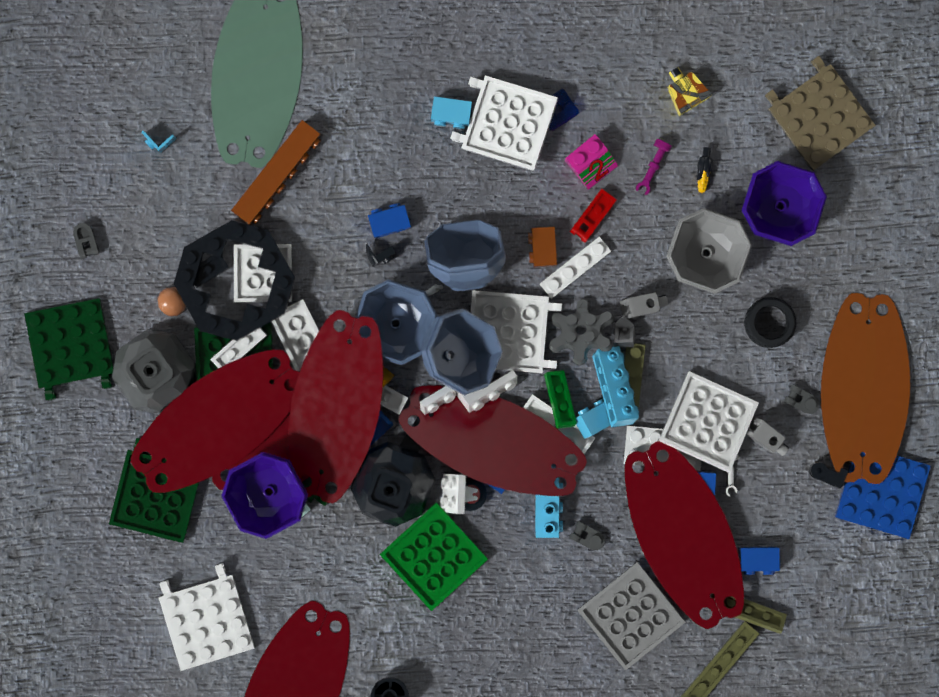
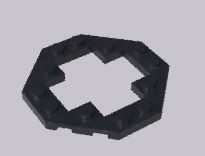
M231 220L184 247L174 286L201 332L238 342L250 333L285 315L295 276L269 230ZM227 240L263 249L258 268L276 273L266 309L247 304L242 322L206 313L211 294L193 289L203 254L222 258Z

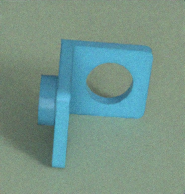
M145 131L141 132L147 138L145 143L152 150L156 148L160 153L177 139L172 134L158 146Z

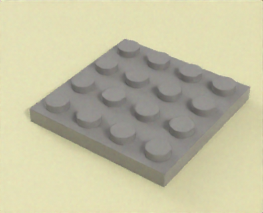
M638 562L634 563L577 609L625 671L685 623Z

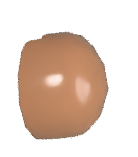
M166 287L159 293L157 298L158 307L164 314L178 316L185 311L186 305L176 287Z

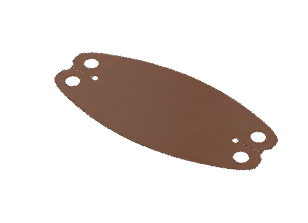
M851 293L844 300L837 314L825 352L821 379L823 426L835 471L839 473L846 461H852L855 465V470L852 473H847L844 482H855L857 479H865L868 483L880 484L888 476L893 466L905 430L910 400L908 350L901 320L891 298L888 295H876L874 298H870L869 301V298H866L863 294ZM858 302L861 304L862 311L859 314H853L850 311L852 303ZM879 304H885L888 307V313L885 316L877 314L876 308ZM868 317H869V320L871 321L870 324H867V323H866V320H868ZM861 452L865 453V456L863 457V464L862 457L860 456ZM875 462L879 463L882 468L881 472L877 475L872 474L869 470L870 465Z

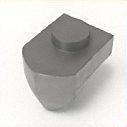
M621 317L615 325L614 345L615 347H634V324L626 317Z

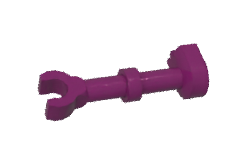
M656 139L653 145L659 149L653 161H650L649 169L643 181L636 186V191L639 190L640 186H645V195L650 192L649 184L656 170H659V164L665 152H670L672 145L660 139Z

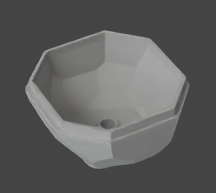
M703 208L679 219L666 257L679 282L715 294L740 282L752 244L741 221ZM708 250L710 252L709 256H704L703 251Z

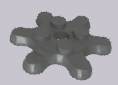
M585 299L578 301L576 305L577 311L574 314L564 316L561 313H554L551 318L552 324L561 329V334L551 340L549 344L550 350L558 353L566 348L571 349L574 352L573 361L576 365H583L587 362V353L592 348L608 352L613 347L612 340L604 337L603 329L614 322V315L610 312H603L596 316L591 314L590 302ZM581 327L587 329L582 335L576 333Z

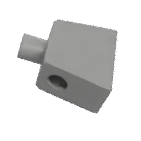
M656 292L620 301L623 317L631 319L659 312L660 307L668 306V300L666 295L657 296Z
M753 417L746 435L771 453L777 452L781 456L785 455L789 449V446L783 443L785 437L763 420Z

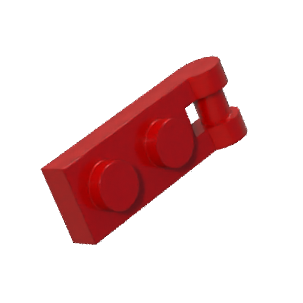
M601 188L570 230V233L578 235L581 238L580 240L585 243L617 199ZM583 223L589 227L586 232L580 228Z

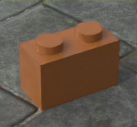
M555 227L531 228V233H528V244H532V252H529V262L533 263V268L557 266Z

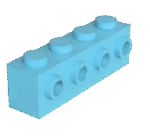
M619 346L612 347L608 352L598 349L592 355L611 428L631 425L639 418V409L635 406L634 391L630 388L629 373L624 366V355L620 351Z
M552 464L551 467L556 468V464ZM559 477L556 478L555 486L562 489L563 483H559ZM535 495L536 538H559V532H563V521H559V513H563V502H559V496Z

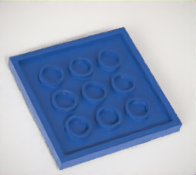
M861 452L860 456L862 457L863 464V457L865 456V453ZM896 456L888 476L880 484H871L865 479L845 482L835 517L910 539L931 466ZM852 461L850 462L848 473H852L855 470V465ZM876 462L872 463L869 467L870 472L874 475L879 474L882 469L881 465Z

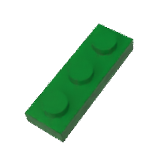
M564 370L546 372L544 377L556 428L575 426L577 422Z

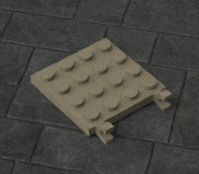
M820 56L811 61L819 73L786 97L779 100L773 89L765 95L772 105L768 110L812 171L876 126L833 66L830 64L826 67Z

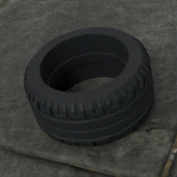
M767 297L756 301L750 306L745 315L744 326L747 335L755 344L765 348H774L785 344L791 339L796 329V316L792 307L784 300L776 297ZM767 306H773L781 310L786 319L784 332L775 339L762 337L754 325L757 312Z

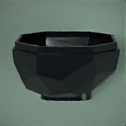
M385 442L368 450L350 489L363 515L396 527L423 514L435 482V477L423 454L391 442ZM387 487H393L394 491L388 492Z

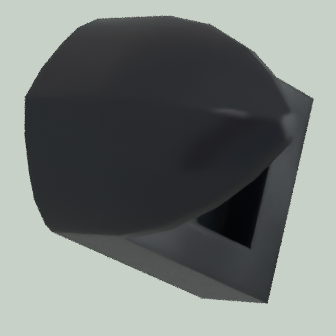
M368 243L366 244L367 257L372 267L382 262L387 264L394 259L393 256L396 253L392 246L375 256Z

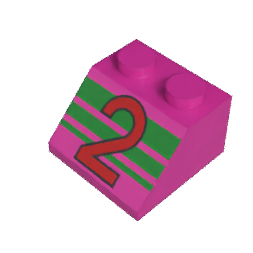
M596 134L564 160L588 190L618 166Z

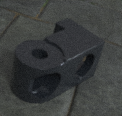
M820 462L813 463L809 468L811 477L839 489L842 488L848 470L843 468L838 473L828 469L825 464Z

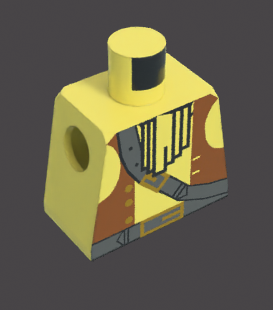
M679 67L669 72L674 83L668 86V91L679 116L712 96L711 92L693 72L684 76Z

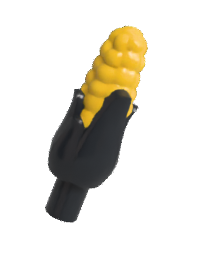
M703 147V155L699 158L697 164L698 191L700 193L706 191L713 168V160L710 158L711 148Z

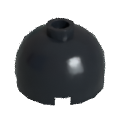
M386 677L377 681L372 688L370 697H409V691L405 683L400 679Z

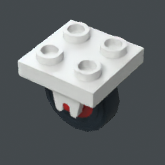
M443 474L441 480L443 494L440 506L446 513L464 514V511H475L483 506L487 496L486 487L483 482L466 477V475Z

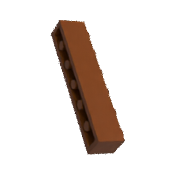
M301 120L231 211L249 225L253 223L256 225L262 218L261 212L265 208L269 209L273 204L274 200L272 198L276 193L280 194L286 187L284 183L287 179H292L298 171L296 169L300 163L304 164L309 158L308 152L312 148L316 149L320 144L321 140L319 138L321 134Z

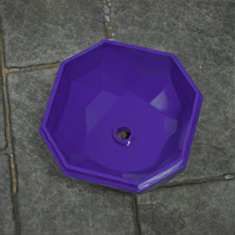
M776 161L753 173L741 211L754 235L793 246L816 234L827 195L814 172ZM778 203L783 204L784 208L782 210L777 208Z
M262 452L229 470L221 497L240 531L267 539L301 521L308 493L290 460ZM271 488L273 493L268 494L266 489Z

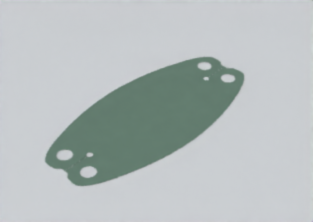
M234 0L225 19L213 62L211 106L218 149L221 157L228 164H238L245 160L252 167H264L274 156L289 125L298 95L302 71V32L296 0H284L283 2L267 0V3L266 0ZM268 5V9L265 10L263 6ZM247 135L250 136L248 141L245 139ZM231 143H235L239 147V151L235 155H230L227 152V146ZM259 146L265 150L264 157L260 159L253 155V150Z

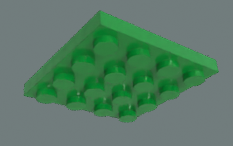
M437 502L379 554L431 611L488 560Z

